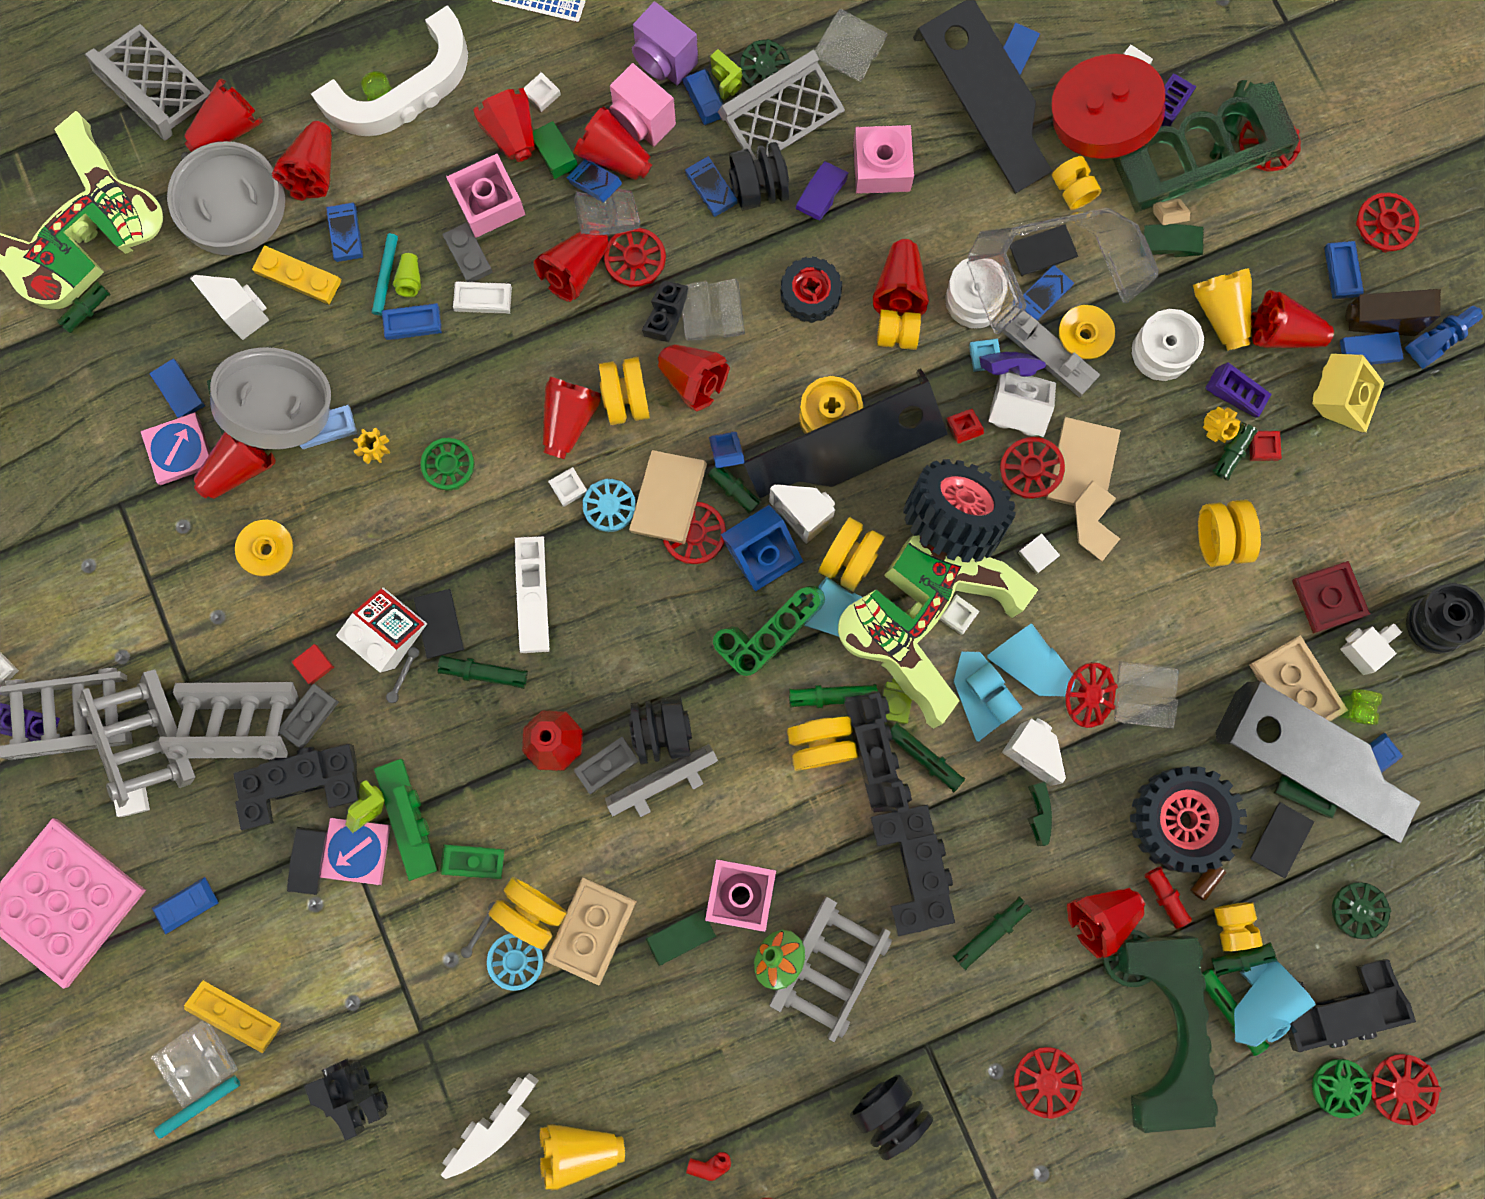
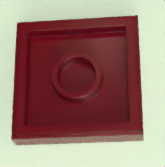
M1349 561L1292 580L1313 634L1370 615Z

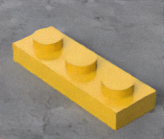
M265 245L252 268L257 275L330 305L341 283V279L338 276Z
M204 980L184 1005V1009L261 1053H264L281 1028V1023Z

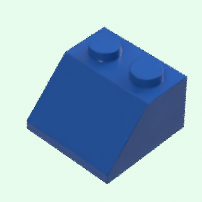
M770 505L721 534L733 559L754 591L759 590L803 562L784 520Z

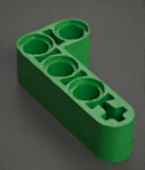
M812 585L801 588L751 639L738 627L731 626L721 629L715 634L713 638L714 648L739 674L744 676L752 675L761 670L822 608L825 602V595L817 586ZM813 594L812 602L814 604H810L802 610L799 609L798 606H801L807 600L805 595ZM786 612L791 613L795 617L796 622L793 628H789L784 624L783 617ZM726 633L734 637L735 644L733 648H729L724 643V635ZM766 633L771 634L775 638L774 648H768L764 644L763 638ZM746 654L754 657V668H748L745 665L744 656Z

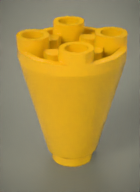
M1249 268L1194 284L1195 296L1223 345L1226 344L1227 351L1250 345L1248 338L1251 337L1252 278Z
M555 1124L540 1128L541 1147H544L545 1157L540 1158L541 1177H544L545 1189H550L551 1191L561 1189L617 1166V1163L625 1161V1147L622 1136L615 1137V1134Z

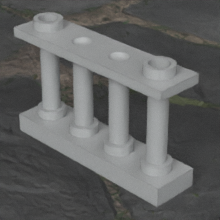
M117 668L99 669L98 674L29 683H25L23 679L5 681V686H0V695L10 696L13 739L9 740V745L0 746V758L16 760L98 749L91 730H88L87 718H82L79 714L77 701L80 700L82 689H85V686L103 684V696L116 693L115 683L128 681L127 675L117 671ZM72 688L75 731L72 732L70 737L60 738V734H57L54 690ZM41 692L44 735L41 736L39 741L29 742V738H26L23 694ZM117 705L104 708L106 726L117 723ZM130 731L107 738L110 747L133 744L132 732Z
M155 669L143 672L140 683L135 688L96 699L92 698L89 688L82 689L80 700L77 701L79 714L82 718H87L110 782L106 784L109 797L112 801H117L119 808L126 805L129 800L127 794L129 792L169 779L176 781L178 787L182 788L191 785L195 779L188 758L184 760L168 758L170 764L167 765V768L124 782L122 781L117 765L159 752L165 754L159 744L160 737L176 736L177 726ZM139 698L147 701L150 709L147 711V714L102 726L97 710ZM149 725L152 727L156 726L160 736L157 737V741L115 754L112 753L108 737Z
M293 682L175 683L173 694L183 710L176 736L160 737L159 744L167 758L174 760H184L185 758H263L268 760L287 758V749L281 736H278L283 710L294 709L299 703V696ZM212 709L205 737H188L195 710ZM227 709H242L236 735L218 737L224 711ZM256 709H271L265 736H248L253 713Z
M825 896L802 939L805 947V962L797 979L802 981L806 979L844 1000L845 1002L838 1016L835 1017L797 996V992L793 990L797 979L787 988L776 990L769 1006L781 1012L783 1006L787 1008L791 1006L831 1028L827 1036L829 1040L835 1042L837 1036L842 1038L850 1024L847 1017L879 954L883 956L886 954L892 939L888 938L891 932L882 928L878 936L838 914L839 910L835 909L837 902ZM826 924L830 927L833 924L873 946L866 962L864 963L824 941L825 937L821 936V933ZM813 951L817 954L819 951L859 973L852 989L850 990L810 968L811 964L807 963L811 952Z

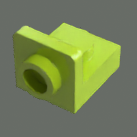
M717 49L710 56L711 72L721 82L719 85L720 97L726 100L730 95L733 96L740 90L742 86V69Z
M893 678L892 682L885 683L882 696L886 697L890 713L886 714L887 721L908 724L912 699L904 693Z
M367 780L360 783V800L353 803L348 809L345 825L352 833L382 812L384 804L383 794L379 788L371 786Z

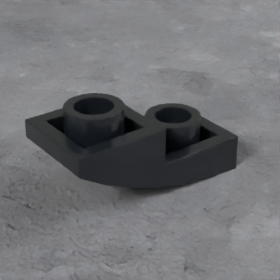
M662 281L651 300L654 309L642 328L644 337L665 342L670 341L686 302L689 290L687 285Z
M297 827L289 867L288 892L317 895L320 891V875L327 840V830Z

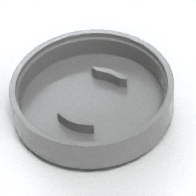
M215 142L197 148L178 164L168 185L167 202L173 221L192 243L213 254L237 255L259 247L276 231L285 210L284 188L280 182L272 177L273 167L258 151L241 143Z
M268 347L248 349L225 359L213 373L210 384V407L213 417L228 435L244 444L263 449L296 447L316 437L323 430L329 418L331 402L329 382L319 367L297 353Z

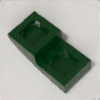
M1181 224L1144 225L1145 255L1173 253L1174 257L1203 255V227Z
M1044 781L1028 786L1038 815L1027 818L1037 846L1049 844L1052 829L1051 803Z
M703 909L646 938L658 966L716 937L710 922L705 921L706 914Z

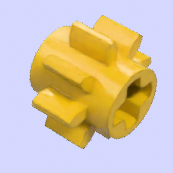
M1219 406L1217 409L1210 411L1204 419L1203 429L1208 431L1206 437L1214 442L1220 440L1223 443L1234 438L1239 431V424L1241 422L1235 418L1237 412L1229 407L1224 410Z
M374 428L372 432H366L362 429V434L359 438L353 439L359 447L354 450V453L358 457L363 456V461L366 464H369L371 460H377L379 463H382L381 458L384 454H390V451L384 445L389 442V439L386 435L380 437V431L377 428ZM372 442H374V443H373L374 448H373L372 450H369V449H370V445H369V444L372 443Z

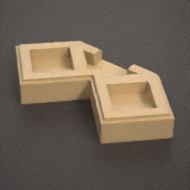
M1091 481L1074 502L1078 544L1097 559L1103 561L1120 538L1098 522V520L1116 498L1095 481Z

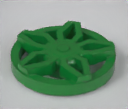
M1336 1058L1324 1062L1316 1070L1312 1080V1092L1317 1104L1326 1113L1338 1118H1352L1362 1114L1370 1102L1372 1094L1371 1080L1358 1064L1346 1059ZM1343 1064L1345 1069V1076L1341 1075ZM1336 1065L1334 1076L1324 1074L1328 1068ZM1350 1066L1354 1068L1361 1077H1351L1352 1073ZM1321 1079L1329 1080L1328 1086H1327L1326 1084H1324V1083H1323L1322 1081H1320V1080H1321ZM1356 1082H1363L1364 1085L1355 1088L1354 1084ZM1319 1086L1325 1091H1329L1325 1102L1321 1098ZM1364 1092L1363 1098L1360 1101V1098L1355 1093ZM1333 1098L1337 1099V1102L1330 1108ZM1352 1098L1355 1101L1356 1108L1350 1105L1349 1100ZM1342 1104L1350 1110L1348 1112H1335L1342 1107Z

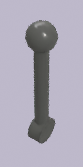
M411 647L408 650L409 656L393 690L386 695V700L389 703H396L398 701L399 695L397 693L413 659L419 655L417 647Z
M492 902V903L489 904V906H488V910H489V911L491 910V908L493 907V905L495 904V902ZM488 913L469 944L461 949L463 958L472 956V948L491 920Z

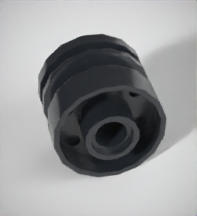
M776 142L768 144V157L763 145L758 146L757 160H753L748 149L729 153L730 183L733 194L737 197L742 211L761 207V193H765L770 204H774L776 201L775 190L781 202L789 200L787 165Z
M1457 583L1441 585L1411 606L1406 618L1408 634L1417 646L1427 652L1435 654L1452 652L1471 642L1484 631L1485 601L1475 590L1466 585Z
M681 695L661 698V712L655 713L650 700L645 701V715H641L638 702L631 703L630 734L633 749L638 755L641 765L648 764L647 750L651 749L655 762L660 761L661 748L667 747L671 759L691 756L689 740H692L688 710H683Z
M895 1075L873 1087L862 1097L860 1103L850 1114V1117L862 1133L878 1129L870 1143L873 1147L881 1146L878 1154L883 1160H889L913 1146L933 1122V1117L929 1111L921 1112L923 1110L921 1101H916L906 1106L913 1091L901 1075Z

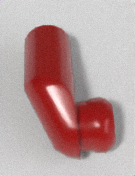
M719 1152L706 1162L690 1158L686 1174L714 1181L730 1169V1156L725 1152Z

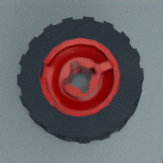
M812 256V258L803 257L799 261L796 260L790 267H787L785 275L781 279V302L784 303L785 310L789 311L793 318H798L802 322L810 321V323H814L818 320H825L827 316H831L834 313V309H837L842 293L841 276L835 270V266L829 264L825 259H818ZM809 286L815 287V293H811L806 288Z

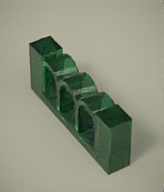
M1274 81L1267 84L1258 83L1248 89L1245 97L1237 96L1222 103L1216 115L1205 111L1194 112L1183 120L1179 130L1170 126H1161L1155 136L1143 147L1127 155L1112 159L1133 209L1137 213L1153 207L1158 202L1171 200L1291 153L1295 150L1300 139ZM1230 114H1240L1246 117L1254 130L1259 144L1236 153L1223 125L1222 118ZM1196 128L1205 129L1210 132L1222 159L1198 168L1185 138V133ZM1156 143L1171 145L1177 152L1185 173L1160 182L1149 156L1148 148Z

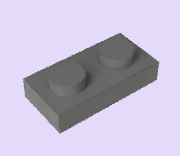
M467 222L442 234L467 282H475L493 273Z
M313 684L282 723L279 733L297 747L303 749L339 701L319 686Z
M621 737L575 768L574 772L591 795L634 766L639 760L625 739Z

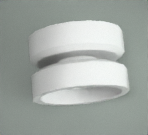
M972 256L961 261L953 270L945 295L946 308L951 317L960 325L969 328H985L994 324L1002 316L1012 290L1011 277L1006 267L996 259L987 256Z
M1166 309L1158 311L1146 321L1133 340L1132 357L1135 365L1142 374L1153 380L1168 381L1178 378L1196 361L1203 349L1204 335L1201 326L1193 316L1182 310Z

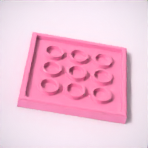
M52 818L0 882V937L63 989L68 988L146 890L61 821Z

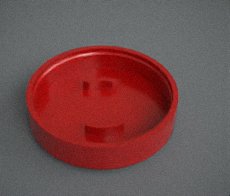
M1125 54L1100 55L1077 64L1060 79L1052 96L1053 125L1058 138L1073 152L1090 158H1115L1138 150L1155 136L1165 116V87L1161 76L1155 68L1144 60Z

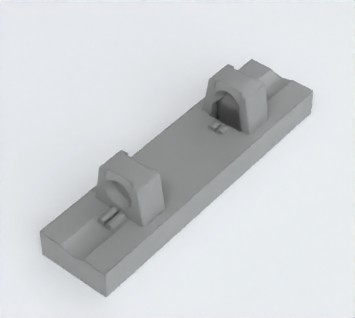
M1016 303L1011 306L995 325L1028 355L1044 361L1046 364L1045 369L1079 398L1100 376L1097 371L1075 352L1070 354L1059 339Z
M707 744L690 753L691 756L680 758L606 797L605 801L612 817L632 806H635L640 817L650 813L651 811L645 799L685 778L688 779L692 789L703 785L698 771L718 761L711 746Z

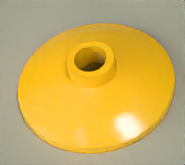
M1080 305L1069 310L1062 318L1059 326V338L1064 348L1070 354L1075 352L1082 359H1095L1104 355L1111 348L1115 339V326L1110 316L1104 310L1092 305ZM1080 333H1087L1089 335V339L1082 338L1080 336Z
M258 520L250 523L240 532L235 543V555L238 563L244 570L256 576H271L280 572L289 563L293 554V540L289 531L283 525L273 520ZM266 546H271V552L267 555H264V548Z

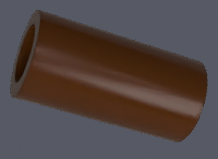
M1223 868L1208 869V872H1203L1190 891L1199 899L1206 901L1226 875V871Z

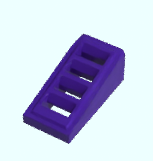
M1174 73L1164 86L1165 98L1177 105L1175 107L1165 101V108L1172 112L1170 114L1165 111L1161 128L1168 131L1196 89V86ZM1173 83L1187 92L1184 93L1179 89L1175 88L1174 86H1172ZM1168 91L1173 92L1174 94L1178 95V96L1181 97L1182 99L1179 100L1178 98H1176V97H1174L1173 95L1169 94Z
M1229 362L1215 369L1205 387L1213 395L1255 418L1261 415L1272 395ZM1235 383V384H1237V386L1235 387V389H1234V391H1233L1231 388H1232L1233 384ZM1246 389L1247 392H1246V394L1244 395V397L1242 398V397H1241V394H1242L1243 390ZM1255 394V395H1257V398H1256L1254 404L1252 405V404L1249 403V402L1251 401L1253 395Z

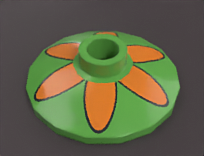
M780 930L773 932L763 940L755 956L754 970L758 981L764 987L780 990L787 988L795 982L805 962V947L801 938L792 931Z

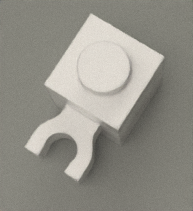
M1395 624L1389 627L1386 626L1379 632L1373 627L1365 630L1357 628L1345 638L1347 643L1340 650L1364 676L1376 672L1397 654L1388 643L1402 632Z

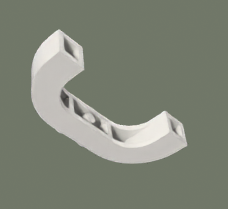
M448 5L425 20L431 36L439 45L437 56L428 67L380 98L368 102L356 101L348 97L333 79L311 93L324 116L334 126L347 133L358 136L381 135L398 128L404 123L413 121L419 113L427 108L436 106L442 98L455 89L465 73L468 50L459 21Z

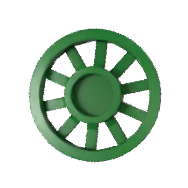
M438 439L425 449L421 457V471L424 478L430 485L439 490L459 489L470 480L474 471L475 462L473 454L468 446L458 439ZM443 444H452L450 452L445 451ZM458 445L464 450L455 456L454 453ZM439 446L441 454L437 456L432 453V450ZM468 454V462H459V459ZM428 456L435 459V464H426ZM469 466L467 473L459 469V467ZM437 468L434 474L428 475L427 469ZM455 473L463 477L459 482L455 478ZM440 474H442L443 476L440 484L433 481ZM447 476L451 477L453 484L445 485Z

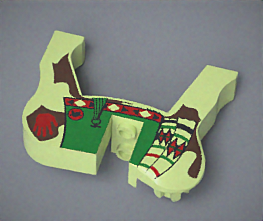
M77 111L58 125L55 131L86 191L75 196L60 207L42 225L31 242L0 233V270L5 273L14 289L21 296L47 309H62L71 305L76 297L79 298L104 273L76 242H90L97 236L98 231L96 229L99 227L126 254L133 251L130 247L153 239L160 231L163 223V212L159 202L146 190L118 180L106 155L97 147L93 139L91 125Z
M912 535L905 542L884 576L917 602L911 609H907L904 612L879 591L875 590L852 603L843 611L838 622V634L844 647L853 655L883 662L881 666L890 672L904 693L918 704L924 714L926 723L934 729L945 722L960 700L917 643L941 618L954 592L959 591L995 598L1001 603L1005 613L1013 618L1024 611L1038 589L1003 561L984 557L979 562H975L971 558L970 562L967 563L962 562L959 556L954 561L947 559V553L941 551L940 555L932 552L934 549L932 545L928 544L925 547L919 542L922 538L920 535Z

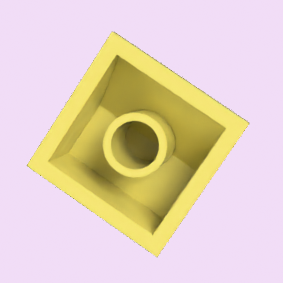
M1331 354L1327 365L1323 368L1318 389L1313 394L1312 404L1324 418L1359 432H1367L1384 382L1364 355Z

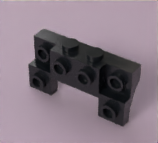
M878 691L865 694L859 692L844 696L843 700L847 716L851 717L852 736L857 746L858 760L871 811L874 813L885 811L901 813L910 810L908 802L912 801L911 792L908 784H903L902 780L897 776L896 770L899 769V762L896 753L891 752L889 741L892 740L888 723L884 724V722H887L886 714L890 713L886 697H881Z
M346 744L322 751L315 750L314 747H307L297 750L296 756L270 759L268 763L260 764L259 767L233 773L239 799L235 801L241 831L273 824L271 801L325 788L329 808H336L337 806L360 800L354 745Z
M928 805L910 808V810L901 813L891 812L870 817L877 847L898 842L912 901L890 906L897 936L955 923L949 897V886H953L952 876L949 868L944 869L942 857L946 856L943 840L937 839V835L934 834Z
M1382 959L1356 966L1363 988L1362 991L1316 1002L1314 1007L1294 1022H1291V1027L1287 1034L1292 1050L1303 1052L1329 1045L1330 1048L1348 1045L1347 1040L1357 1037L1359 1040L1373 1039L1377 1037L1376 1032L1416 1022L1411 1003L1398 984L1390 960ZM1298 981V983L1305 989L1303 982Z
M347 1058L321 1070L322 1077L304 1085L310 1104L322 1109L326 1118L329 1116L333 1118L339 1126L345 1141L365 1130L363 1126L366 1123L365 1115L369 1124L387 1115V1098L383 1091L379 1092L377 1085L369 1088L370 1075L364 1065L361 1066L360 1060L349 1063Z

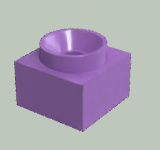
M654 1L633 24L635 44L632 47V53L639 65L652 77L658 80H664L667 77L674 84L678 85L698 64L697 34Z

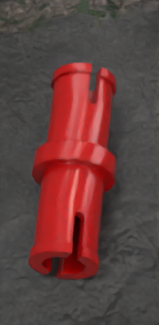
M1159 866L1148 871L1144 876L1158 897L1156 899L1158 905L1164 907L1174 924V928H1181L1190 923L1192 918L1179 899L1180 893L1177 889H1173L1162 867Z

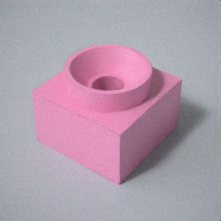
M634 63L610 85L613 104L608 109L637 142L644 138L654 147L676 125L674 98Z
M911 125L856 127L853 141L856 194L910 192L914 179Z
M498 154L447 176L450 187L475 238L525 215L521 200Z
M716 860L705 921L765 932L776 870ZM738 886L747 888L750 893L748 901L743 904L736 903L732 898V891Z

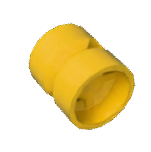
M1083 156L1074 157L1066 161L1052 173V177L1059 190H1065L1062 196L1070 210L1087 205L1102 192L1095 177L1089 176L1091 170Z
M881 310L877 346L893 348L898 343L902 349L916 350L920 333L921 314L904 312L902 316H899L897 311Z
M1253 902L1236 903L1214 908L1217 925L1223 927V931L1219 934L1223 951H1238L1263 946L1260 929L1253 924L1257 920Z

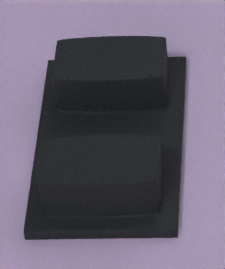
M1066 224L1008 243L1021 276L1078 257Z
M451 589L414 597L417 615L427 623L421 632L427 659L464 650Z
M1279 802L1250 859L1286 879L1315 821Z

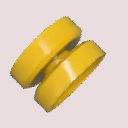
M639 357L624 359L622 364L623 378L619 377L618 368L614 361L599 364L601 395L604 408H607L610 425L625 423L627 419L626 404H630L631 414L635 421L650 418Z
M828 376L819 378L811 383L802 395L799 422L803 433L811 432L862 409L863 402L860 392L854 384L841 377Z
M1245 499L1228 502L1227 506L1221 502L1202 506L1198 518V536L1202 555L1206 563L1210 567L1229 565L1231 561L1236 564L1255 562L1260 552L1261 532L1259 519L1252 503Z
M849 517L827 552L818 572L832 579L837 576L842 566H845L846 569L840 579V584L854 592L861 579L867 576L879 554L877 552L885 536L871 530L865 535L862 542L858 543L857 540L862 533L863 524Z
M851 717L816 719L788 728L787 735L790 745H809V748L796 751L792 755L794 770L829 766L859 758L856 743L852 741H836V739L847 737L853 732Z
M512 877L504 888V893L516 906L505 900H497L488 914L515 937L543 950L552 938V934L540 921L550 926H559L567 915V911L529 884Z

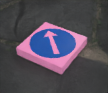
M196 413L141 431L154 476L159 485L197 473L210 454L199 416Z
M330 818L320 877L381 885L391 825L367 823L352 833L345 825L346 820Z

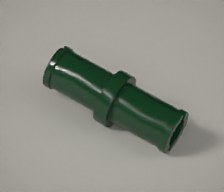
M96 281L80 299L76 297L73 300L74 305L56 321L63 325L62 327L66 331L72 333L87 316L92 317L95 314L93 310L111 293Z
M1243 422L1240 424L1237 435L1223 448L1225 452L1216 468L1213 469V474L1229 481L1239 461L1245 459L1247 455L1245 451L1258 433L1255 427L1250 424L1246 427L1247 424Z
M715 466L709 472L708 477H711L726 491L725 495L736 500L749 514L761 503L762 500L757 498L743 485L744 481L741 478L737 479L725 467L716 468Z
M1269 942L1260 947L1238 950L1232 954L1211 958L1217 977H1220L1221 975L1240 970L1248 972L1251 971V967L1273 961L1277 962L1273 946Z

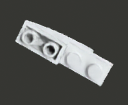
M544 536L515 538L520 653L549 652Z
M530 1073L524 1080L518 1077L508 1091L512 1097L507 1104L503 1105L500 1102L489 1119L493 1123H490L484 1117L477 1124L472 1121L461 1136L465 1142L460 1149L453 1148L442 1164L446 1168L441 1176L447 1179L461 1174L478 1165L502 1147L530 1115V1112L521 1105L539 1080Z

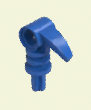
M1470 306L1458 316H1447L1428 333L1425 332L1406 346L1405 350L1423 370L1445 354L1444 352L1451 346L1468 336V329L1483 318L1482 310L1475 306Z

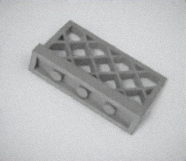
M141 24L100 52L93 48L85 53L92 71L164 141L173 135L171 129L199 110L210 94V91ZM140 36L147 40L146 47H132V42ZM115 53L125 54L124 62H112L109 57ZM131 54L145 55L144 64L130 63ZM150 55L163 56L164 65L150 64ZM129 70L143 71L142 80L129 79ZM149 71L163 72L162 81L148 80ZM168 72L181 73L183 75L182 82H169ZM147 88H161L160 98L148 97L146 95ZM167 89H180V99L166 98ZM186 90H198L202 95L195 100L186 99ZM165 105L179 106V111L169 118L164 113Z
M814 50L728 101L718 110L721 119L727 122L741 148L748 149L753 160H757L751 150L752 139L767 143L765 151L768 157L769 143L776 142L781 151L845 111L819 66V58ZM812 72L816 74L820 81L818 91L803 87L805 77ZM801 80V81H800V85H795V84H794V83H796L797 81ZM790 88L798 91L795 105L781 101L784 89ZM802 92L816 96L813 110L799 106ZM776 94H778L777 100L771 98V97L775 96ZM820 97L831 100L836 110L829 114L819 112ZM761 103L775 104L773 119L758 115ZM779 106L794 110L791 124L776 120ZM753 108H755V112H754V113L748 112V111L752 110ZM798 111L812 115L810 126L807 128L795 125ZM740 116L753 118L750 133L739 130L734 120ZM816 116L821 117L820 120L815 122ZM757 120L771 123L768 138L754 134ZM775 125L790 129L786 141L781 142L772 139ZM794 130L799 131V133L792 136Z

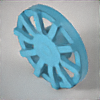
M604 479L592 484L586 491L582 504L583 512L587 521L594 528L604 532H615L623 529L631 522L636 507V500L632 490L622 481ZM609 484L617 485L613 494L610 493ZM605 485L606 492L604 495L597 489ZM621 488H623L627 494L618 498L617 495ZM593 491L598 495L599 500L589 498ZM631 498V506L621 505L620 502ZM587 503L596 504L598 507L588 511ZM621 509L630 511L626 519L621 515ZM600 512L601 514L596 522L591 519L590 515ZM617 516L622 523L613 526V517ZM604 517L608 518L609 526L600 525Z
M510 933L500 937L491 946L487 956V970L491 979L498 986L506 990L516 991L529 987L538 979L543 969L544 956L541 949L529 945L522 951V940L519 938L516 949H513L509 939L517 937ZM503 941H505L508 948L507 953L497 948ZM535 948L538 956L527 957L526 954ZM494 952L501 955L503 960L493 962ZM538 961L537 970L528 966L527 963ZM503 965L504 970L496 975L493 967ZM524 969L534 974L528 982L523 973ZM507 972L511 974L509 984L500 980ZM515 974H519L523 984L513 985Z

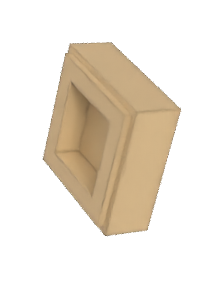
M1181 199L1158 202L1153 206V213L1162 225L1190 221V211Z

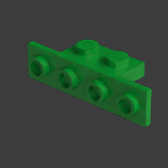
M399 759L374 768L408 880L412 881L437 872L438 868L427 836L430 834L429 827L425 818L421 817L418 808L421 806L420 798L417 791L412 789L404 760Z

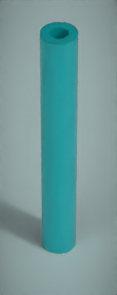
M391 233L387 234L371 312L382 316V310H384L398 236Z
M233 1075L154 1128L156 1136L159 1139L163 1138L239 1087V1079Z

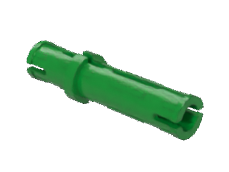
M876 684L824 688L821 685H815V688L789 689L790 708L800 706L823 708V705L844 704V696L859 692L865 694L878 691Z
M1209 968L1202 972L1196 980L1202 985L1214 1004L1231 1024L1230 1029L1235 1034L1234 1009L1238 1003L1215 975L1213 969ZM1215 988L1218 989V991L1230 1005V1008H1227V1006L1215 992ZM1264 1041L1257 1047L1249 1045L1247 1047L1253 1056H1257L1263 1053L1269 1047V1044Z

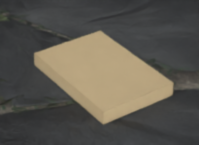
M1065 417L1057 446L1064 457L1065 473L1062 482L1053 492L1046 496V499L1074 506V502L1091 481H1095L1108 492L1121 430ZM1060 464L1053 465L1052 474L1058 475ZM1050 479L1049 487L1055 482V480Z
M652 450L629 531L639 535L685 544L706 470V461Z
M1301 635L1249 664L1258 681H1262L1328 721H1332L1348 711Z
M582 877L567 910V915L562 921L545 961L600 986L637 901Z

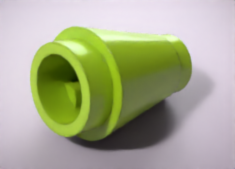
M412 253L401 255L393 281L396 293L403 297H414L421 289L418 257Z

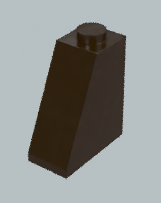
M1441 289L1359 295L1346 309L1345 318L1346 321H1349V331L1378 334L1399 332V335L1416 336L1440 317Z

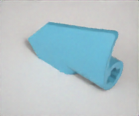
M826 577L818 586L825 595L824 605L804 626L839 637L838 622L841 614L849 605L863 597L855 593H849L832 579Z
M1033 624L1019 631L987 656L990 661L1038 696L1065 697L1068 682L1073 674L1057 652L1048 646Z
M962 651L954 677V684L976 741H980L1023 708L1004 685L1005 681L981 652Z
M1273 961L1268 965L1234 1009L1235 1041L1237 1043L1257 1047L1266 1039L1268 1042H1274L1289 1031L1291 1022H1294L1316 1005L1307 991L1278 961Z

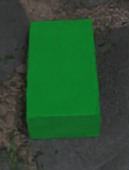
M554 121L533 130L534 144L554 179L574 170L578 166L573 152Z
M443 844L440 874L501 879L505 849Z

